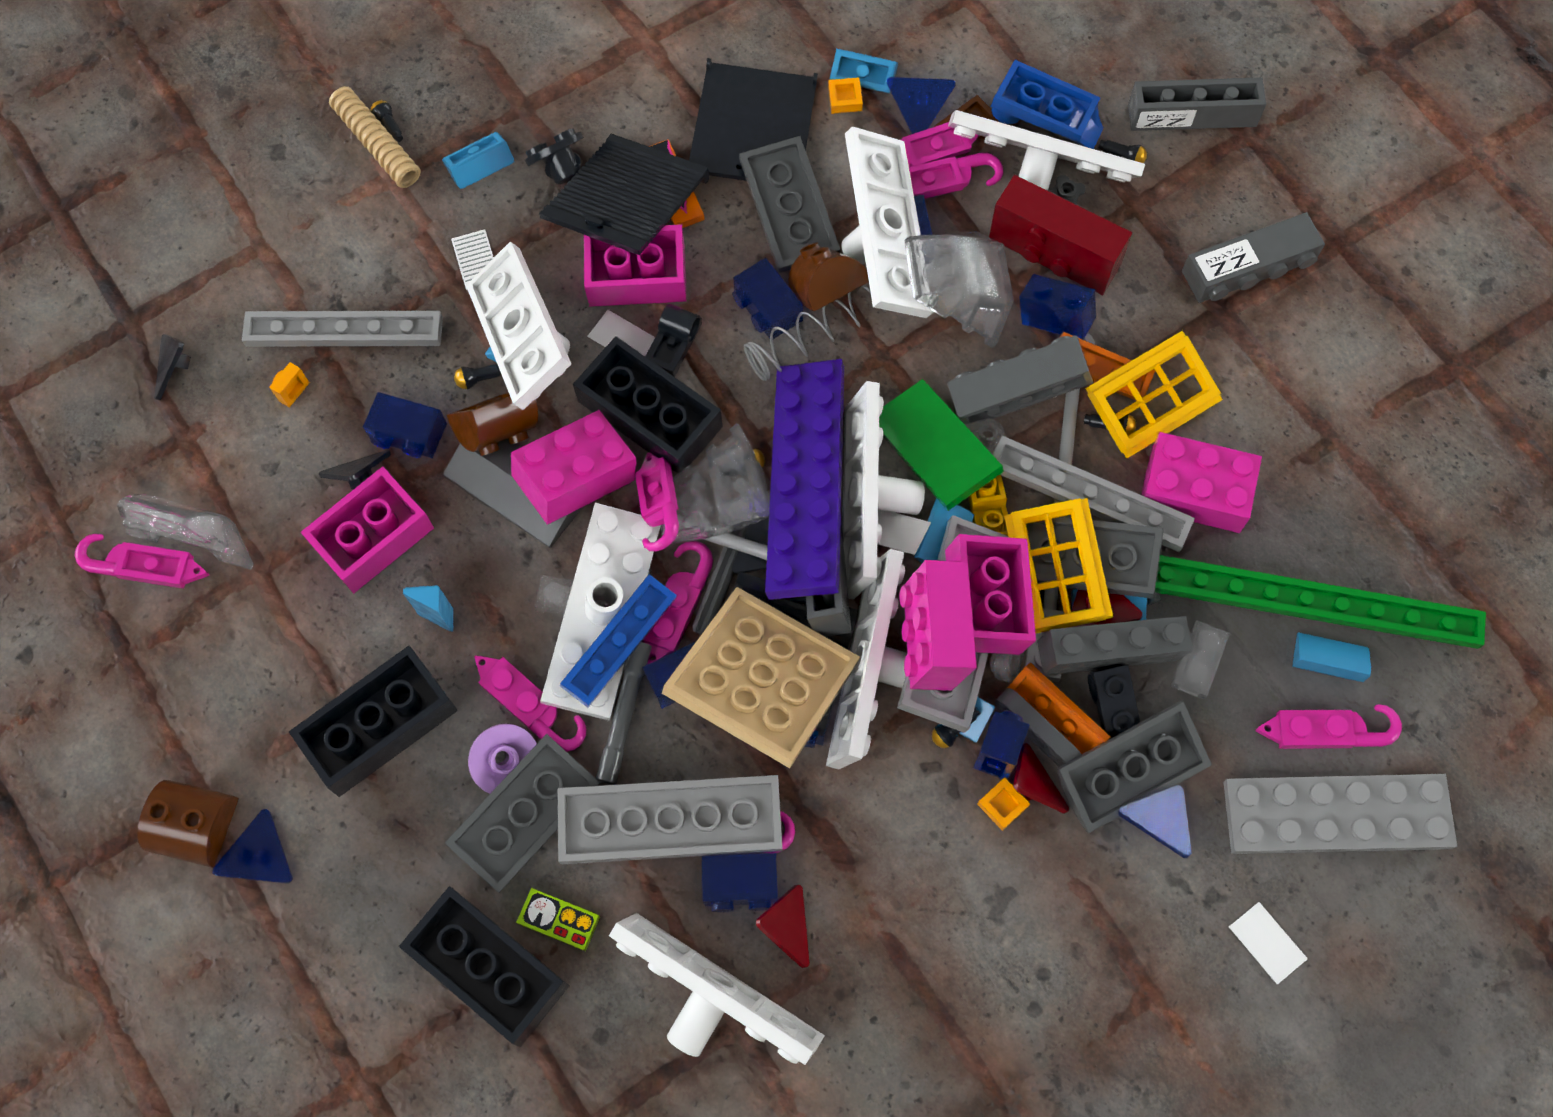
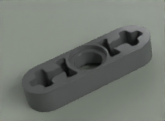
M1007 688L995 700V705L1000 712L1058 767L1082 755L1068 739L1013 689Z

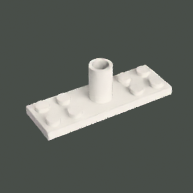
M958 110L951 114L948 127L955 128L953 134L972 139L976 134L985 137L984 143L1002 148L1008 143L1027 149L1019 177L1047 191L1058 158L1077 163L1076 169L1094 174L1099 173L1100 170L1108 172L1106 178L1123 183L1125 181L1130 182L1131 178L1141 177L1145 167L1144 163Z
M851 127L845 133L860 225L843 239L841 244L843 254L859 261L862 265L866 263L873 307L927 318L934 313L905 143L902 140Z
M510 241L466 287L512 402L524 410L571 365L567 355L570 349V342L566 337L557 332L520 248Z
M866 381L848 403L844 414L842 532L849 599H855L879 577L881 572V558L877 557V545L880 543L882 536V527L878 524V510L918 515L922 509L925 495L922 481L878 475L879 447L883 440V429L879 427V416L882 413L884 401L883 397L879 396L880 383Z
M595 503L541 696V704L610 720L624 664L589 708L561 688L560 683L648 576L654 551L645 549L642 540L647 538L650 542L657 541L660 526H649L640 514ZM598 600L608 601L612 606L601 607L597 605L595 602Z
M890 549L880 557L881 572L879 577L862 591L850 651L860 656V659L842 687L826 762L828 767L841 769L866 756L871 743V736L867 734L869 723L873 721L878 708V701L874 700L877 683L882 682L903 688L906 677L904 661L908 653L886 647L885 644L890 619L894 618L898 609L899 600L895 598L897 586L901 584L905 574V566L902 565L904 552Z
M638 913L617 922L609 937L617 941V948L632 957L640 956L649 962L648 968L657 975L664 978L670 976L692 990L690 997L667 1034L669 1042L688 1055L698 1057L724 1013L745 1025V1031L754 1039L761 1042L768 1040L779 1048L778 1053L786 1060L795 1064L800 1061L806 1065L825 1036Z

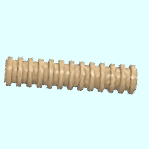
M344 86L335 90L329 99L330 107L335 110L336 114L346 123V126L357 136V139L368 149V152L379 162L380 166L390 175L397 186L406 188L413 185L421 174L419 166L409 158V155L398 145V142L387 132L386 128L382 126L381 122L376 119L375 115L370 112V109L365 106L363 101L359 99L350 87Z

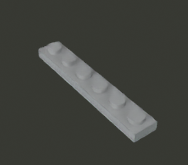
M245 311L242 342L246 347L441 346L443 316L441 311Z
M1005 436L1001 437L993 454L1003 466L1004 472L1000 475L1062 502L1087 498L1091 514L1108 522L1162 527V545L1177 552L1181 551L1195 519Z

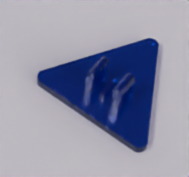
M889 77L887 79V86L912 134L927 130L956 86L955 81L949 79Z
M1173 786L1124 805L1118 810L1120 817L1181 857L1188 858L1192 854L1184 789L1181 786Z
M267 809L260 811L212 870L215 876L289 884L292 881L293 877L270 811Z

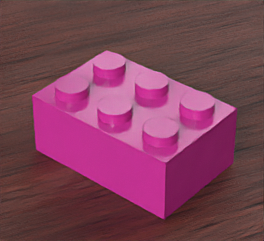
M665 225L640 255L584 235V288L589 307L687 302L685 244L682 225Z
M600 410L511 452V476L547 525L635 480L636 457Z
M1159 432L1151 448L1141 495L1194 517L1195 523L1240 533L1251 516L1262 456Z
M382 466L303 529L301 534L354 594L432 531L434 526L426 513Z
M959 534L946 548L945 557L946 561L968 562L975 652L1020 655L1036 641L1027 539Z
M925 560L900 589V605L905 607L902 639L904 642H907L908 651L904 661V672L906 677H909L910 689L952 691L977 668L968 562Z

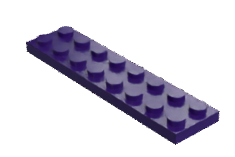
M842 359L780 366L782 372H779L777 369L765 593L768 600L839 593L844 364Z

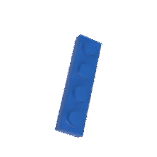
M649 574L562 680L560 687L589 708L675 601L677 595Z

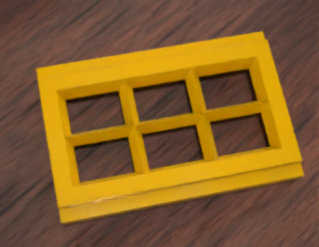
M1180 331L1085 388L1120 452L1126 458L1131 457L1155 442L1159 432L1168 434L1223 400L1220 396V390L1189 337L1185 336L1183 331ZM1181 353L1190 369L1169 381L1160 365ZM1155 369L1164 385L1141 397L1133 381ZM1194 375L1202 391L1182 403L1173 386ZM1127 385L1136 402L1115 414L1106 397ZM1168 391L1176 407L1154 419L1145 403ZM1140 407L1149 423L1128 436L1119 419Z
M1087 498L1073 499L1004 515L1008 537L1027 539L1035 634L1051 629L1067 628L1113 618ZM1071 515L1076 541L1057 544L1052 518ZM1045 520L1050 546L1031 549L1026 524ZM1078 547L1083 575L1064 578L1059 551ZM1052 553L1057 580L1038 583L1032 557ZM1085 582L1091 608L1071 612L1066 585ZM1059 587L1064 613L1044 617L1039 590Z

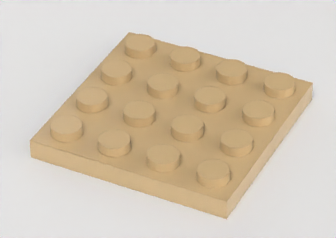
M736 587L665 683L662 694L786 767L791 768L855 669L860 656Z

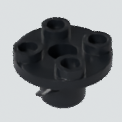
M570 128L554 137L555 144L548 147L545 142L527 150L528 158L525 159V162L529 167L543 160L546 175L553 179L556 184H566L568 181H571L575 173H578L579 169L581 170V158L572 151L570 145L580 141L584 136L581 131L576 133L574 128Z

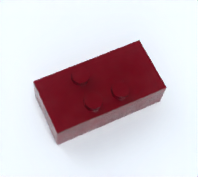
M1014 174L995 204L989 239L1021 254L1027 261L1039 263L1051 269L1055 275L1067 277L1103 296L1121 267L1133 232Z

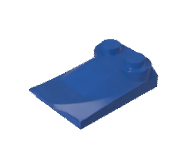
M1014 60L991 104L993 116L1001 123L1014 124L1021 119L1091 149H1094L1104 129L1098 112L1100 97L1017 60Z

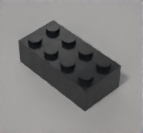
M617 336L611 340L573 383L579 403L592 412L600 410L615 429L647 452L658 458L664 457L671 465V469L679 475L686 471L723 427L721 409Z
M409 645L289 731V734L326 787L340 797L456 713L458 709Z
M450 886L398 946L509 1042L519 1047L524 1044L570 986Z

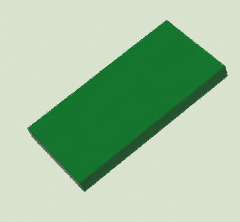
M923 379L883 406L882 413L879 416V427L883 429L884 439L947 511L1004 472L1002 464Z

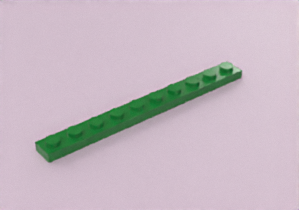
M1160 555L1156 593L1476 649L1481 648L1485 643V611Z

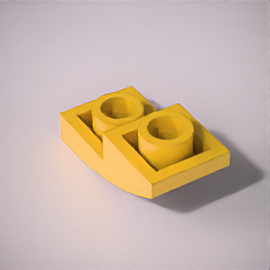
M998 475L970 495L969 503L971 512L974 514L973 523L1008 536L1004 515H1008L1006 508L1007 497L1001 475Z

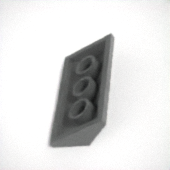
M505 439L498 442L500 450L480 456L479 450L474 452L468 451L460 443L443 474L444 477L551 548L582 508L547 525L511 476V452L521 447L516 444H510L509 440Z
M1179 701L1057 768L1065 798L1085 831L1090 833L1210 767L1212 764L1185 703Z

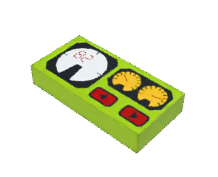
M531 888L516 923L586 952L600 916Z

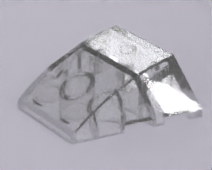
M977 231L907 237L904 243L913 298L944 318L950 315L962 324V329L967 333L977 332L986 338L984 343L991 348L996 346L1014 302L1003 243Z
M738 423L729 429L732 435L717 448L712 444L706 449L707 456L695 467L687 465L673 477L678 510L676 511L679 531L672 543L711 538L742 529L769 517L770 499L763 468ZM665 524L661 525L662 536L665 532Z
M133 494L120 499L117 507L121 518L125 519L123 526L127 527L125 531L127 535L158 543L160 536L208 549L219 561L252 569L254 563L236 524L228 517L153 495Z

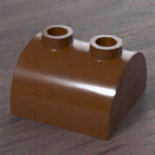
M817 242L808 244L800 250L801 255L793 263L788 278L789 290L793 300L812 311L826 306L869 282L867 270L859 261L828 247H819Z
M508 392L452 412L446 416L453 433L461 445L471 452L479 450L480 456L500 450L498 442L508 439L510 444H515L528 439L527 431L535 428L538 423V407L535 399L522 410L513 404Z
M163 780L153 788L143 806L138 824V843L147 852L214 868L239 798L171 780Z

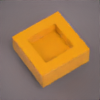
M859 77L828 80L831 114L862 111L863 102Z
M289 362L284 370L279 371L275 375L273 383L269 388L279 402L290 408L310 382L301 368Z
M1004 777L978 801L977 805L1003 831L1030 806V803Z

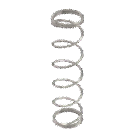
M862 285V287H864L867 291L870 292V288H868L866 285ZM851 292L848 293L850 309L840 300H835L842 307H844V309L854 319L856 325L860 327V323L853 309L851 301ZM825 306L822 307L825 326L810 313L800 312L798 314L796 328L800 343L787 330L781 327L772 328L770 344L774 359L760 345L753 342L744 344L746 357L761 380H769L770 371L758 348L772 361L778 371L782 372L774 349L773 332L775 330H781L798 345L804 355L808 357L800 334V316L808 315L814 319L827 333L831 341L834 342L827 323ZM753 354H754V356L756 357V359L758 360V362H759V364H760L762 370L760 369V367L758 366L757 362L755 361V359H754V357H753Z

